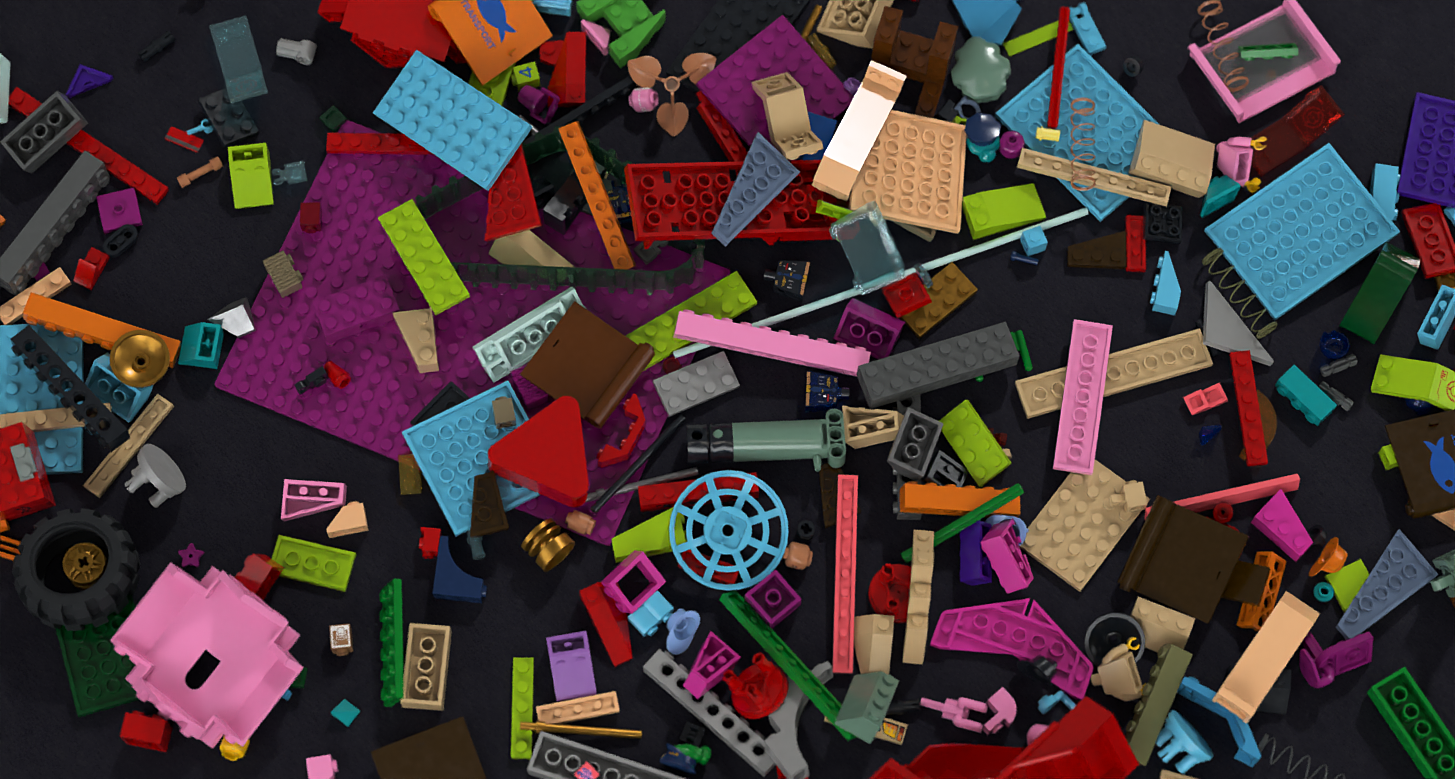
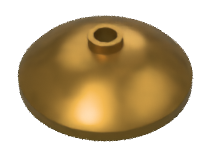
M134 330L122 335L115 342L110 353V366L114 375L125 385L135 388L148 387L158 382L167 372L170 363V353L164 340L157 334L147 330ZM140 360L145 361L143 365L138 364Z

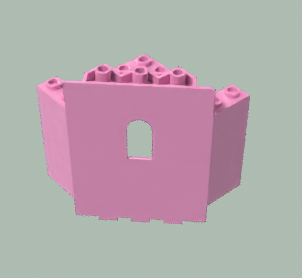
M170 563L110 640L115 645L114 650L122 656L125 654L129 655V659L136 664L125 678L133 685L132 687L137 692L136 697L143 702L148 700L153 703L159 710L158 714L166 720L169 718L174 720L181 727L180 732L186 737L190 738V736H193L198 740H202L212 749L223 735H225L224 738L230 743L235 744L237 742L244 746L304 668L288 652L300 634L287 625L289 623L287 619L275 609L273 610L256 594L250 592L232 575H228L223 570L220 572L214 566L210 568L201 581H198L173 563ZM207 650L221 662L199 689H191L186 685V675L204 651Z

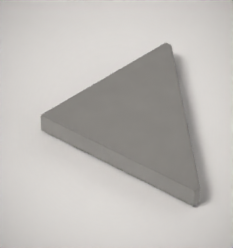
M1208 281L1205 284L1203 344L1228 353L1250 350L1251 360L1271 366L1274 360L1213 283Z

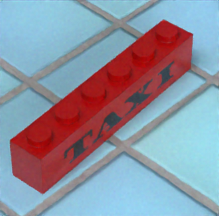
M756 472L747 473V474H750V475H753V476L757 477V473H756ZM718 477L713 479L717 490L736 489L741 491L746 481L737 477ZM695 480L638 486L641 512L673 508L681 493ZM706 482L693 489L681 505L685 507L694 506L703 496L708 494ZM753 484L749 495L753 498H759V487ZM720 495L719 498L721 502L736 501L738 496ZM710 499L704 504H711L712 500Z

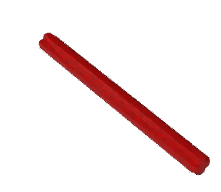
M1061 7L1059 11L1047 123L1049 129H1057L1070 16L1069 7Z

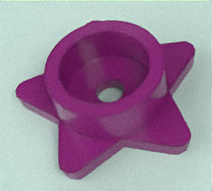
M190 543L186 550L178 551V554L183 558L182 567L188 565L199 567V560L204 551L196 550L193 543Z

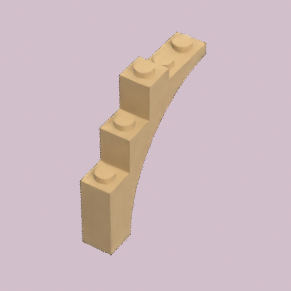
M914 530L903 663L923 665L934 562V531Z

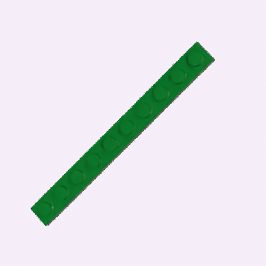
M736 590L722 594L719 600L726 609L733 614L738 622L744 626L847 740L856 738L857 736L834 724L842 705Z

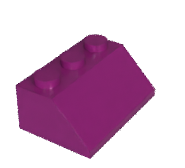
M852 298L844 310L833 339L845 343L852 348L856 346L864 347L866 351L871 352L870 356L879 360L891 355L905 322Z

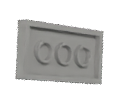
M724 351L657 378L652 382L668 417L740 387Z

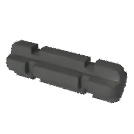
M1351 354L1346 359L1341 358L1331 362L1329 365L1321 366L1320 372L1323 377H1327L1331 373L1334 374L1347 369L1348 366L1356 365L1358 361L1356 356Z
M1322 381L1318 387L1337 405L1341 404V407L1346 411L1352 407L1354 402L1348 397L1346 399L1345 395L1333 387L1330 388L1326 382Z

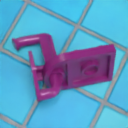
M1310 631L1302 641L1306 649L1300 650V669L1311 687L1321 688L1329 685L1334 680V676L1372 662L1373 636L1370 632L1358 634L1346 641H1340L1324 651Z

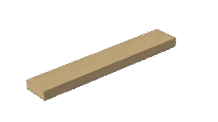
M157 394L128 429L130 439L106 456L85 482L84 488L98 498H101L172 410L174 405Z

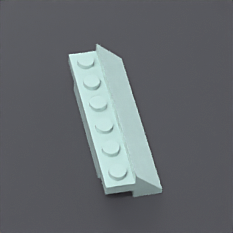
M573 287L568 288L473 346L478 361L493 383L532 359L574 301L586 309Z

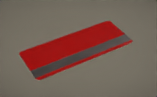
M171 127L165 137L166 140L194 152L199 151L204 141L194 135H188L187 132L175 127Z

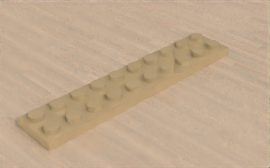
M1201 329L1109 354L1103 397L1211 367L1213 362L1207 346L1203 344ZM1067 366L1015 381V386L1027 419L1061 409Z

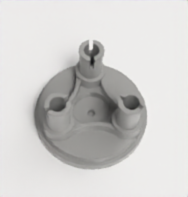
M152 444L144 445L137 455L139 465L131 471L133 477L125 482V487L129 485L127 490L134 493L144 483L151 482L159 491L149 498V502L157 508L166 499L182 493L186 488V482L176 463L163 450Z

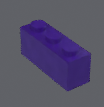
M979 520L960 531V582L971 586L992 582L990 560L987 554L983 552L980 543L991 529L992 524Z

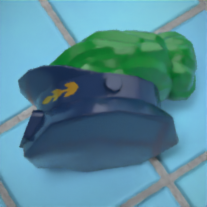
M666 743L668 751L659 758V763L685 774L696 775V763L707 764L711 758V749L707 746L697 747L691 744L673 746Z

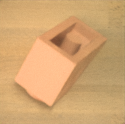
M350 502L347 506L341 508L327 528L329 538L369 531L363 503Z

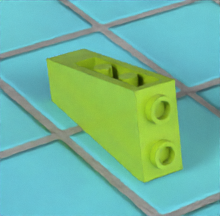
M673 508L612 538L616 563L623 562L634 550L643 551L647 557L673 552L669 540V522ZM679 512L676 516L674 528L677 545L688 542L686 530L683 531L682 524L685 523V518Z

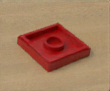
M916 272L881 288L896 318H900L932 303Z

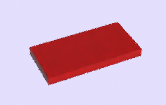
M1431 203L1403 209L1401 214L1417 258L1421 260L1420 266L1425 279L1455 273V244L1441 206Z

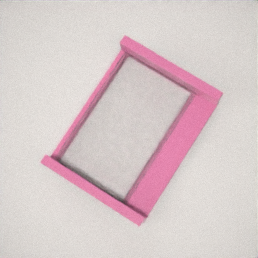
M1283 0L1282 6L1213 41V43H1219L1226 38H1234L1232 42L1216 47L1215 55L1219 58H1225L1231 53L1238 52V46L1295 43L1297 45L1298 55L1288 59L1277 56L1270 60L1259 57L1252 61H1246L1238 55L1236 58L1224 60L1220 65V69L1224 73H1230L1241 67L1245 68L1243 72L1229 75L1226 79L1227 83L1234 77H1247L1249 83L1241 90L1230 92L1225 86L1224 80L1227 74L1221 73L1218 69L1222 60L1213 55L1215 44L1209 43L1201 48H1198L1195 43L1188 46L1190 56L1193 57L1224 100L1238 123L1335 73L1337 64L1341 63V60L1296 0ZM1232 39L1226 40V41H1224V42H1222V43L1229 42V41H1231ZM1236 80L1230 83L1228 87H1239L1243 85L1247 80Z

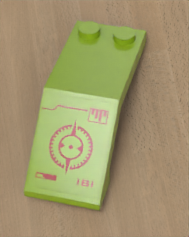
M1380 355L1371 392L1427 401L1445 411L1455 409V371L1438 363Z

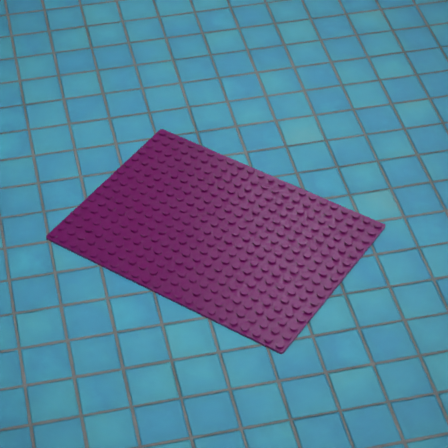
M344 120L338 133H379L349 120ZM327 153L303 202H320L322 207L321 231H316V233L302 231L299 210L279 251L284 250L286 255H291L295 263L292 265L295 271L299 270L303 277V281H301L303 288L282 298L270 275H267L251 308L256 331L236 338L215 381V386L220 390L420 470L402 435V431L413 427L410 425V421L450 381L469 398L475 397L505 381H509L529 419L555 401L554 398L548 395V402L527 410L511 378V374L509 373L493 383L478 361V357L473 349L474 345L570 287L576 290L582 304L588 311L626 336L730 275V270L668 245L659 247L661 253L646 265L634 253V248L643 241H635L634 232L621 227L636 266L616 274L593 216L580 212L563 235L544 223V208L538 210L542 226L530 229V231L574 266L563 282L549 279L537 273L522 271V269L513 266H505L489 255L495 241H485L489 191L437 156ZM413 199L470 294L469 298L436 316L433 312L439 371L419 373L395 320L327 343L312 302L387 275L400 312L431 308L378 220L379 216ZM696 351L677 358L682 368L691 365ZM667 358L641 373L601 429L594 427L581 418L589 481L587 494L596 492L597 489L604 488V490L609 489L659 437L668 415L652 382L657 378L667 375L663 371V362ZM328 361H332L350 374L351 381L343 389L335 387L330 378L322 386L314 387L313 389L309 388L301 395H299L294 386L297 382L306 379L305 376L322 366L324 367ZM634 393L638 396L646 419V427L628 460L600 468L598 467V459H596L601 448L604 449L606 444L619 449L624 438L627 439L630 434L628 430L633 421L636 422L625 416V409L623 408L626 399H631ZM648 460L624 485L640 480ZM634 491L612 496L596 514L590 508L597 500L586 502L577 508H572L543 495H539L515 507V509L544 521L552 518L555 521V525L609 546L612 543V538L615 537ZM574 510L592 516V519L596 520L592 534L583 535L567 528L568 524L565 523L568 513H573Z

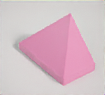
M582 20L581 30L586 32L588 38L606 56L608 54L611 30L587 20Z

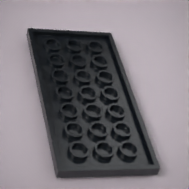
M718 0L669 67L666 75L679 78L687 72L682 68V63L686 57L695 53H707L715 56V69L780 16L783 15L793 25L810 0ZM689 76L679 81L680 84L695 93L701 91L695 83L691 82Z

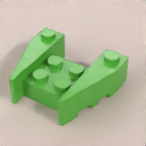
M579 0L576 2L577 13L583 20L594 23L601 17H604L620 37L609 44V55L619 68L628 64L629 60L636 59L642 48L649 43L650 38L666 22L665 10L653 16L642 0Z

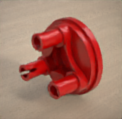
M885 564V567L882 566V569L874 575L869 586L868 596L872 609L879 615L894 616V623H906L911 577L910 566Z
M762 653L755 654L752 659L755 665L745 669L738 677L732 670H726L722 677L729 685L734 708L740 715L749 719L763 718L777 710L785 700L789 688L788 678L783 670L771 661H768Z

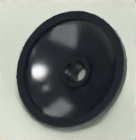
M1110 612L1097 617L1089 625L1085 633L1084 646L1089 659L1099 667L1102 664V659L1110 650L1123 643L1126 645L1129 638L1135 637L1137 639L1131 641V647H1135L1140 644V647L1137 650L1129 649L1128 652L1133 653L1136 663L1143 654L1145 636L1140 624L1134 618L1124 613ZM1112 635L1117 636L1116 640L1111 641L1110 637Z

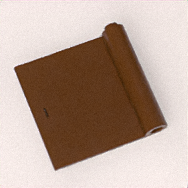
M574 301L520 373V376L555 400L562 396L575 398L579 404L581 418L594 427L601 429L655 356L654 348L650 344L645 342L644 344L639 343L637 345Z

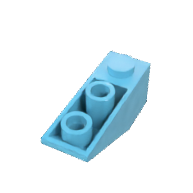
M1165 251L1163 257H1159L1157 268H1160V273L1155 276L1153 285L1157 287L1156 292H1152L1150 303L1153 304L1152 311L1175 315L1178 309L1181 289L1169 252Z

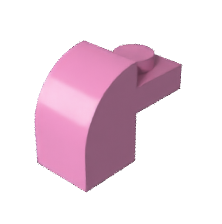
M1002 687L986 703L995 713V716L983 726L982 730L987 735L991 732L994 734L1003 727L1002 722L1009 728L1016 716L1015 701Z

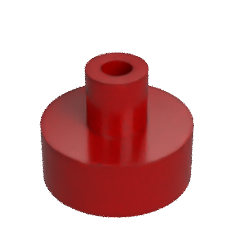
M1226 502L1216 504L1213 509L1215 520L1220 523L1230 521L1233 516L1232 506Z

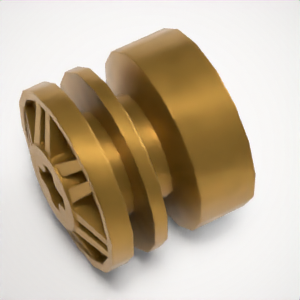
M552 518L536 526L521 545L525 551H528L530 557L538 554L535 561L544 572L553 569L564 560L575 545V542L566 533L558 535L561 527L555 525V521Z
M86 542L79 543L71 547L65 554L63 570L72 584L79 590L84 591L98 582L106 571L109 561L96 545ZM87 562L89 563L88 566H86V565H84L83 567L81 566L83 563H84V564H87Z

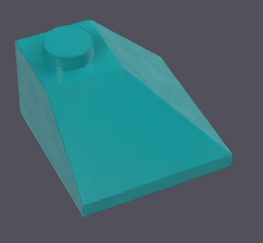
M1226 175L1211 179L1207 193L1204 196L1200 216L1203 218L1234 201L1241 187L1239 183Z

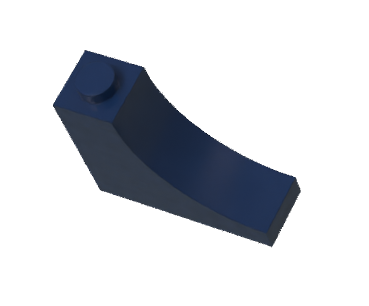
M440 536L433 587L434 599L482 603L483 597L487 595V585H484L483 579L468 575L455 564L450 555L449 537Z

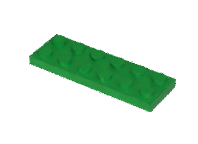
M393 579L382 588L379 594V600L382 602V609L380 611V621L382 622L380 640L383 641V649H381L380 659L383 661V668L381 670V680L383 681L381 700H384V707H392L404 698L402 579Z

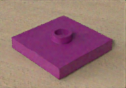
M135 188L96 196L104 233L117 231L126 224L133 225L134 227L143 225Z

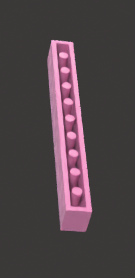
M691 310L679 311L673 338L857 377L858 366L869 363L871 354L864 347L856 346L855 348L847 347V344L840 342L831 344L828 343V340L822 338L813 340L803 334L794 336L785 330L775 332L766 326L757 328L752 327V324L747 322L733 323V320L729 318H721L719 320L710 314L696 315Z

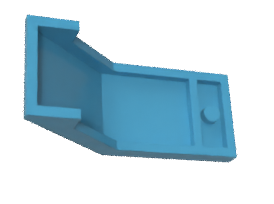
M1184 677L1177 693L1226 718L1238 746V751L1234 758L1253 768L1259 761L1261 754L1248 723H1244L1237 715L1219 703L1212 701L1217 694L1216 692L1199 684L1200 682L1193 677Z

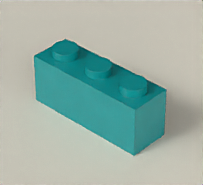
M1293 365L1275 384L1279 394L1286 396L1291 401L1292 406L1297 410H1301L1305 414L1306 419L1316 426L1323 422L1337 406L1296 365Z

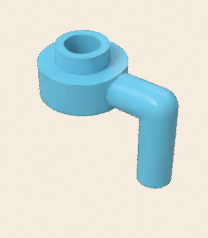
M1061 690L1054 695L1048 696L1046 694L1038 701L1040 704L1038 709L1042 714H1045L1060 700L1070 710L1076 704Z

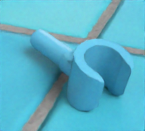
M204 119L198 127L187 130V134L190 135L202 130L205 133H211L213 128L212 126L205 127L210 123L208 119Z

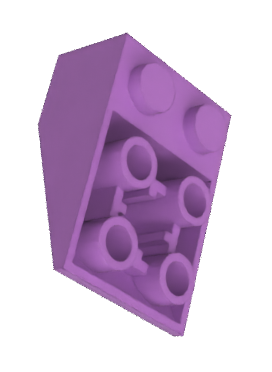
M586 631L546 638L557 702L597 695Z

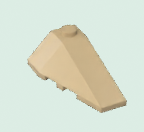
M530 230L495 239L489 252L490 256L505 266L520 268L522 271L537 273L540 276L563 282L574 268L571 263Z
M871 614L854 617V648L861 674L878 671L889 674L894 616Z

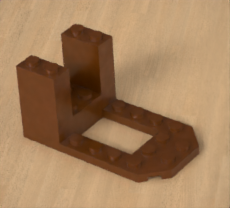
M884 6L874 38L871 60L906 75L908 79L923 82V89L914 115L934 118L953 57L959 26L940 21L935 39H929L901 31L903 11Z

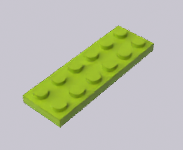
M413 199L378 217L380 224L435 316L470 297L469 292Z

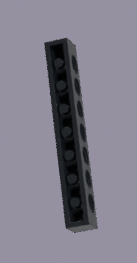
M30 325L10 339L13 345L11 349L14 354L24 359L23 362L29 370L32 368L35 370L37 378L42 383L46 382L49 385V391L54 396L58 395L61 398L60 402L66 409L70 408L73 411L74 418L78 422L82 421L85 424L84 427L90 435L95 434L102 448L107 447L110 452H113L130 439L128 429ZM79 401H85L82 404H77ZM92 414H97L95 417H89ZM104 427H109L108 430L102 431Z

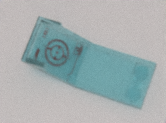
M243 16L210 25L231 104L267 94V86L247 17Z

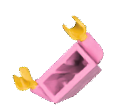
M1233 137L1229 138L1228 141L1219 143L1216 146V151L1218 152L1217 167L1224 175L1238 182L1241 187L1247 186L1250 192H1256L1260 188L1258 185L1261 183V180L1253 178L1249 181L1253 154L1251 146H1254L1256 150H1262L1267 146L1261 145L1260 142L1266 141L1267 138L1259 137L1256 140H1252V138Z

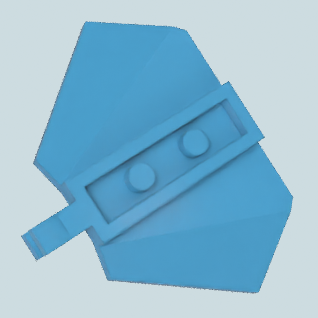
M952 0L965 28L968 29L972 37H981L987 42H992L996 45H1002L1022 10L1016 3L1018 0Z

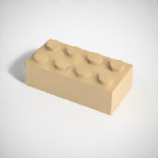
M410 623L403 678L404 698L401 700L403 708L443 711L452 636L450 626Z

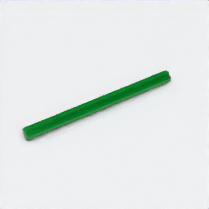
M1018 483L934 533L933 548L1022 495L1024 490ZM913 546L901 554L906 563L912 561Z

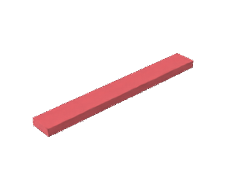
M1298 474L1178 500L1174 501V503L1198 513L1214 509L1215 505L1220 502L1233 505L1273 496L1280 489L1283 493L1298 490L1300 478ZM1147 507L1145 509V520L1151 510V507Z

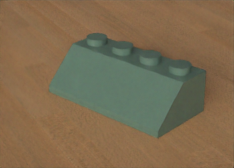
M882 671L855 675L834 724L871 743L883 723L899 681Z

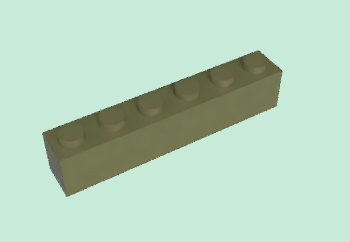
M1164 644L1160 648L1157 655L1159 657L1157 663L1150 670L1151 677L1149 682L1142 689L1143 696L1134 708L1135 715L1126 727L1127 734L1125 738L1141 766H1146L1193 655L1173 644Z

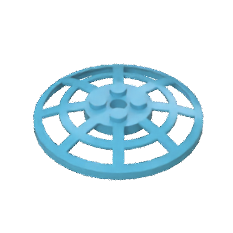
M733 470L717 471L695 480L681 493L670 516L669 540L677 562L694 580L714 589L740 590L762 581L779 564L788 541V519L779 497L764 481L745 472ZM718 477H737L746 481L741 491L736 489L717 490L713 479ZM706 482L709 493L703 496L693 506L692 510L681 505L693 489ZM753 484L759 486L768 494L776 508L764 511L759 502L749 495ZM734 495L738 496L734 507H723L719 496ZM711 499L715 510L708 517L698 513L697 511L700 507ZM745 500L754 506L758 515L748 518L741 511ZM678 512L688 517L686 525L688 542L680 545L676 544L674 530ZM779 516L781 521L779 548L767 544L769 539L768 519ZM693 520L704 524V535L695 539L692 537ZM760 522L763 525L762 541L751 537L752 525ZM725 525H730L733 528L731 536L723 534L722 528ZM707 543L714 550L710 561L700 554L696 548L697 546ZM747 544L757 548L756 553L744 562L740 551ZM691 549L697 560L707 566L703 578L688 567L680 553ZM763 552L775 556L763 572L752 579L750 578L746 568L755 563ZM721 554H732L736 565L719 566L717 563ZM714 570L719 572L739 571L743 582L738 584H719L710 580Z

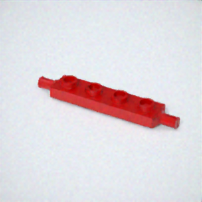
M702 91L697 92L696 96L701 102L697 110L730 162L744 161L747 151L731 125Z

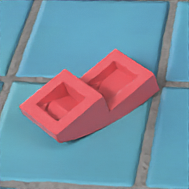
M1220 382L1183 397L1191 415L1228 402Z

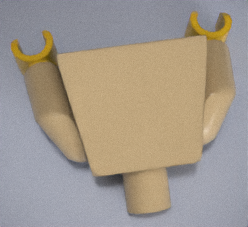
M1135 637L1129 638L1126 645L1123 643L1110 650L1102 659V664L1098 667L1099 673L1091 675V681L1094 686L1102 685L1107 695H1113V697L1123 701L1138 699L1143 695L1142 689L1144 685L1142 686L1133 653L1128 652L1129 649L1137 650L1140 647V644L1131 647V641L1137 639Z

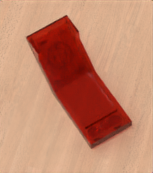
M1322 85L1306 94L1305 98L1283 118L1251 137L1252 140H1256L1259 137L1267 138L1266 141L1260 142L1261 145L1267 146L1264 149L1256 150L1254 146H1251L1253 148L1251 165L1261 177L1305 150L1345 115Z

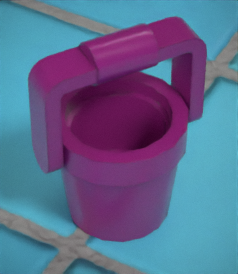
M525 85L519 92L517 100L530 110V116L542 123H549L556 113L560 98L546 88H541L540 91ZM550 96L554 100L544 119L538 114L545 108Z

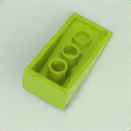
M1034 183L979 192L965 196L962 199V210L973 240L1046 219Z

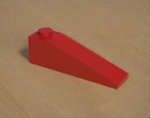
M586 32L566 33L548 86V90L560 98L558 107H579L586 103ZM550 96L548 99V107H550L554 100Z
M597 582L580 590L579 595L614 667L633 659L627 613L621 612L615 604L617 602L613 597L611 598L605 593V587L602 583Z

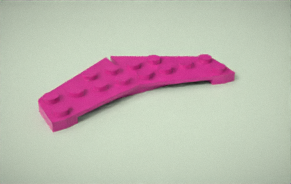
M1030 598L951 609L942 612L930 646L947 650L1010 654L1019 660L1030 661L1038 655L1051 658L1058 663L1056 675L1051 682L1073 698L1078 700L1084 698L1093 672V665L1035 600H1033L1028 617L1024 616Z

